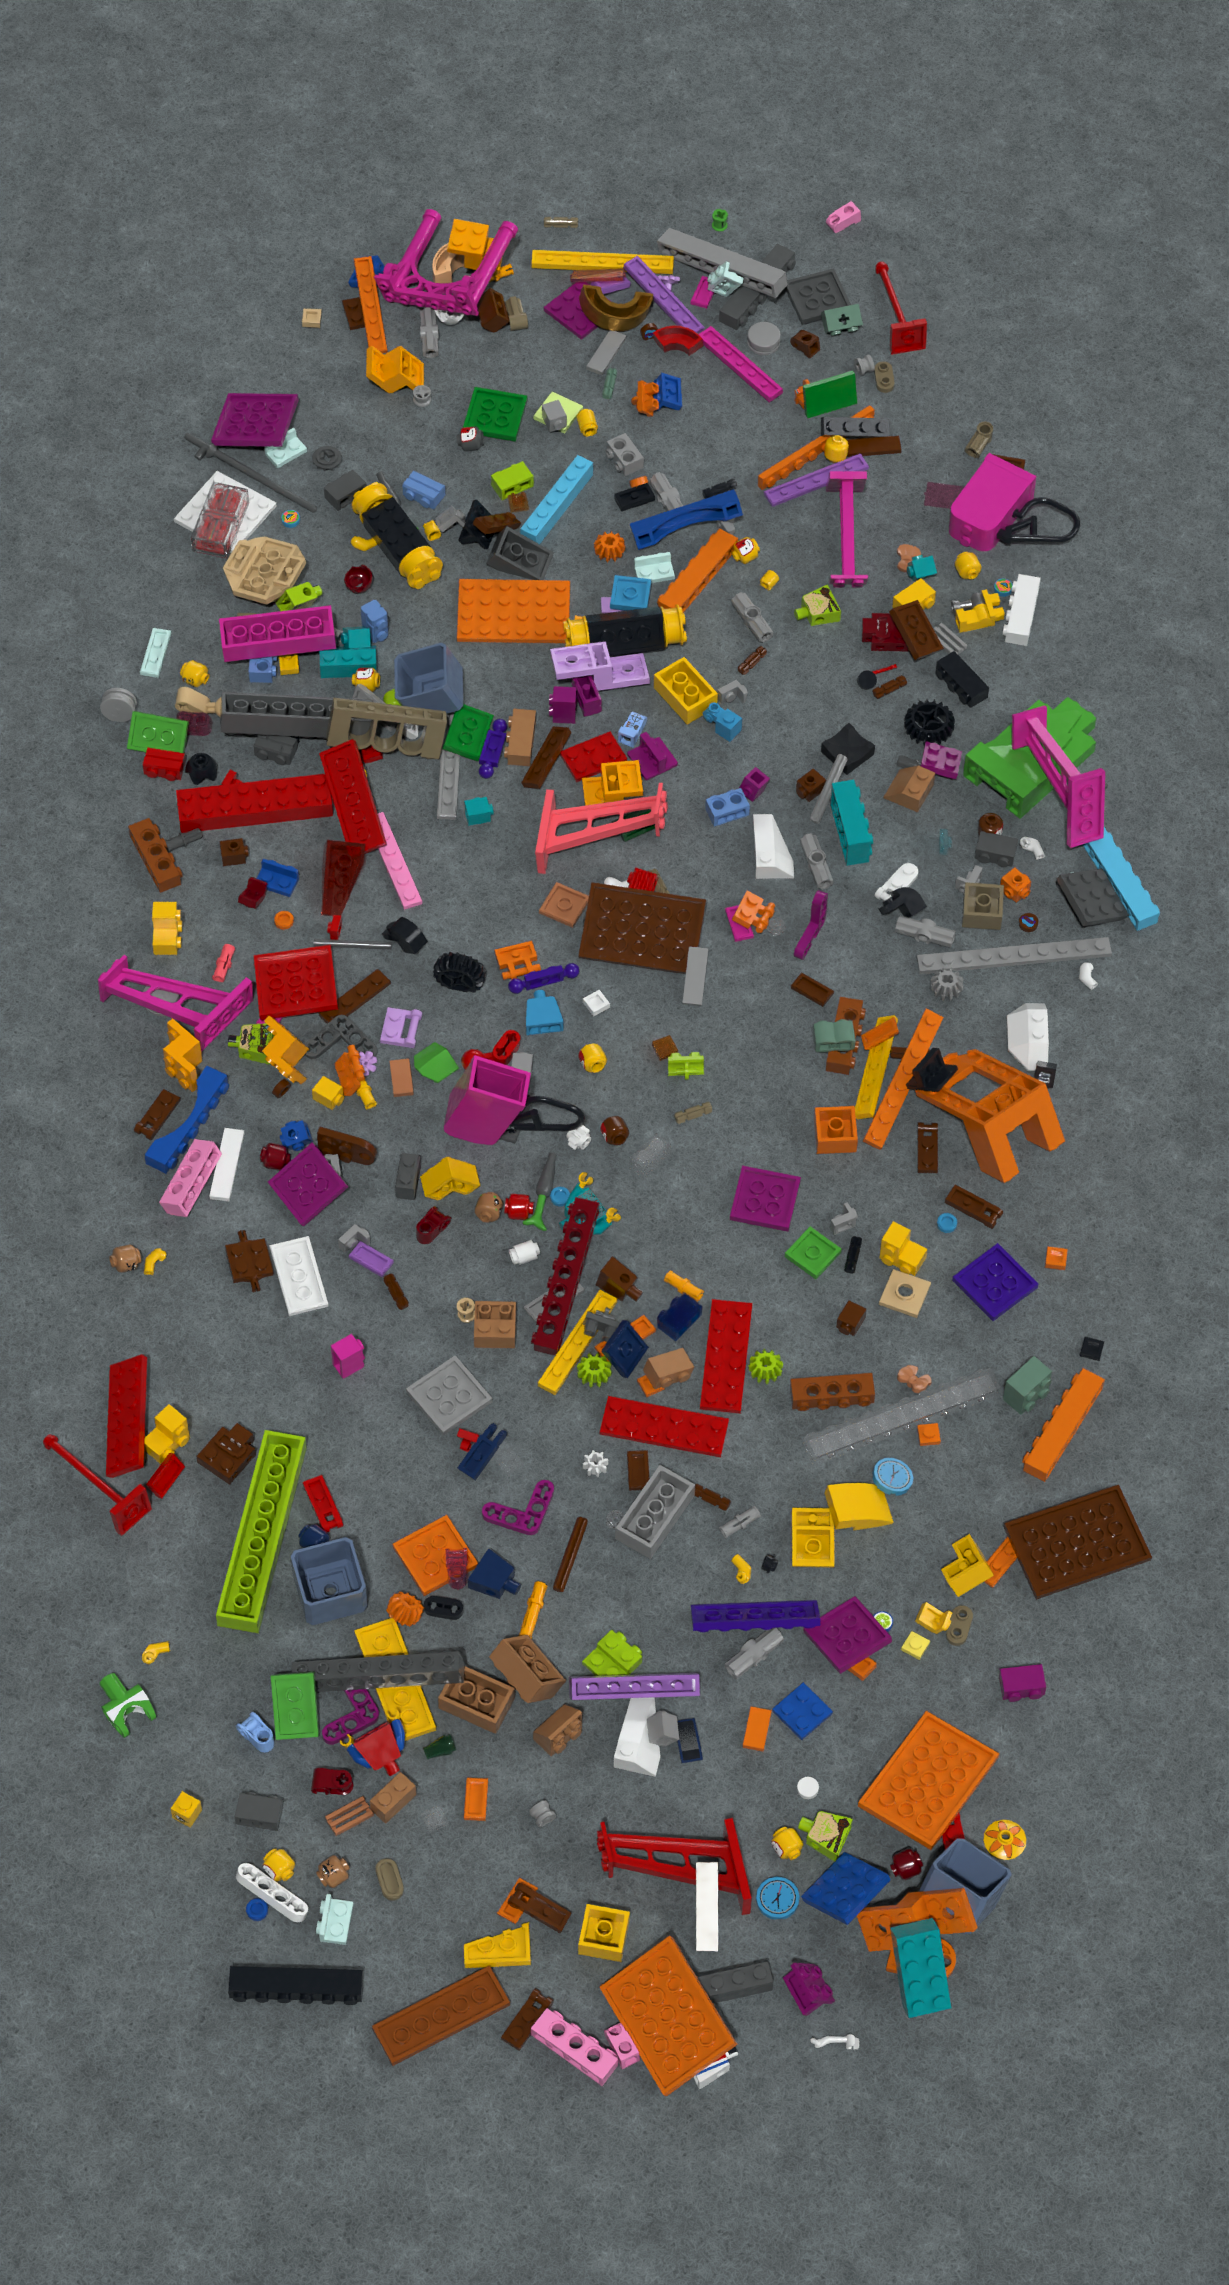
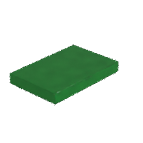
M854 371L803 385L804 408L807 419L857 404Z
M463 704V707L454 713L443 749L479 761L494 715Z

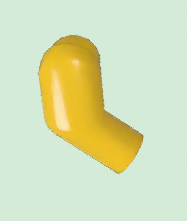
M354 536L351 539L352 546L362 551H367L377 546L374 538L366 540Z
M156 1248L146 1257L145 1275H153L157 1260H165L167 1254L164 1250Z
M168 1641L148 1645L142 1654V1661L146 1664H151L159 1653L170 1652Z

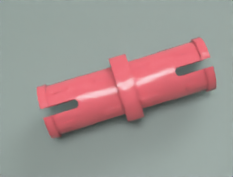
M230 944L223 945L221 955L216 960L217 966L212 976L214 981L224 982L227 970L232 965L231 959L235 952L234 946Z

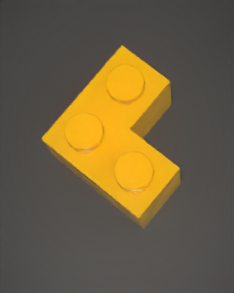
M153 902L154 955H177V950L181 948L182 944L181 937H178V933L182 932L181 910H177V902Z
M451 1157L443 1158L420 1176L425 1197L434 1200H441L452 1191L467 1195L480 1186L476 1166Z
M893 1221L881 1240L879 1258L884 1264L888 1266L894 1265L901 1272L915 1276L927 1257V1248L911 1241V1230Z
M170 1404L154 1417L156 1428L144 1439V1451L160 1464L169 1453H175L174 1451L179 1446H185L190 1437L187 1418Z
M970 1534L952 1544L959 1559L941 1569L948 1584L958 1597L994 1576L979 1546Z

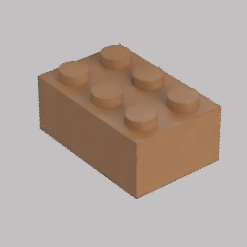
M528 1635L503 1639L489 1656L494 1662V1666L504 1674L508 1683L514 1686L519 1692L520 1697L527 1703L551 1699L566 1682Z
M465 1666L464 1683L445 1684L438 1697V1707L445 1712L496 1734L515 1699V1688Z

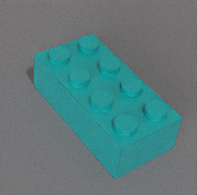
M855 780L835 782L831 786L830 806L846 866L869 862V856L872 855L871 845L873 844L872 833H868L869 821L867 817L864 818L865 807L864 803L860 802L861 792L859 786L856 787Z
M930 1918L891 1927L902 2006L908 2018L951 2009L940 1930L934 1919Z

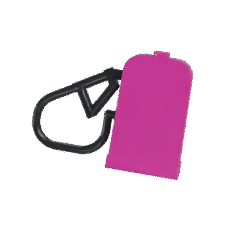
M988 453L984 462L951 506L949 534L954 539L960 541L963 546H970L979 551L992 550L1000 540L1005 542V544H1011V541L1065 542L1072 539L1079 531L1080 518L1074 510L1053 499L1046 497L1034 498L1037 476ZM1048 504L1070 515L1074 521V527L1068 534L1063 536L1037 535V516H1031L1015 524L1013 523L1017 518L1022 519L1032 506ZM1030 525V534H1012V532Z
M474 1055L471 1063L450 1093L444 1131L450 1136L472 1143L494 1145L505 1131L516 1133V1130H576L583 1125L585 1115L577 1106L546 1096H531L527 1098L530 1072ZM532 1103H546L575 1113L578 1116V1120L571 1124H545L541 1122L537 1109L524 1113L523 1111ZM531 1118L533 1120V1123H519Z

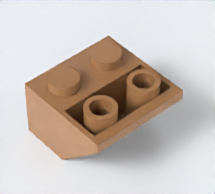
M475 1301L474 1348H515L516 1302Z
M564 1704L533 1732V1740L550 1756L555 1753L560 1754L566 1748V1743L570 1739L575 1740L582 1733V1712Z

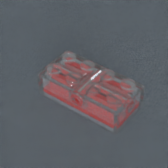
M212 482L191 535L193 552L228 559L249 505L248 489Z

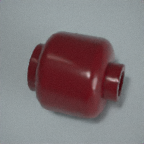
M268 1143L265 1147H262L260 1162L263 1163L265 1168L281 1170L284 1165L289 1163L290 1153H287V1148L284 1145Z
M911 1848L894 1854L892 1857L893 1864L890 1865L895 1877L900 1876L905 1881L919 1875L922 1872L921 1867L924 1866L917 1850L913 1851Z

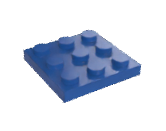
M844 1852L801 1898L806 1904L848 1925L891 1879L887 1873Z

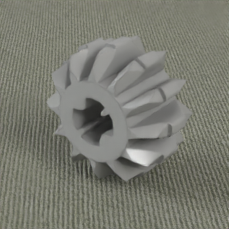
M944 967L941 969V972L936 970L931 978V991L935 992V997L942 995V1001L945 999V996L950 1001L953 999V996L958 998L960 992L963 991V977L959 976V971L953 972L952 968L949 971H946Z

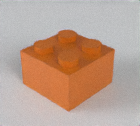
M855 1106L816 1107L814 1112V1128L817 1154L857 1152L858 1137Z

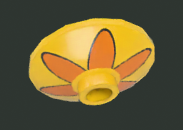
M995 1821L984 1832L983 1841L985 1848L992 1856L998 1859H1014L1022 1854L1026 1847L1025 1832L1013 1821ZM1002 1835H1008L1009 1839L1004 1840Z

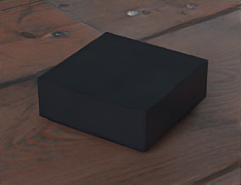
M1084 1337L1080 1356L1100 1361L1105 1341Z

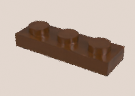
M506 512L477 517L473 525L484 534L501 532L506 526L513 530L520 527L521 522L516 519L514 514Z

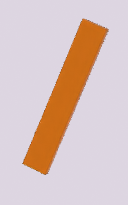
M372 257L354 258L368 348L373 346L381 353H387Z

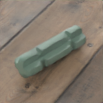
M615 368L607 369L602 392L604 399L612 398L617 375Z

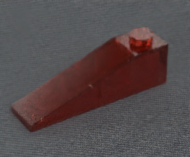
M327 840L324 844L321 915H342L364 863L365 844Z

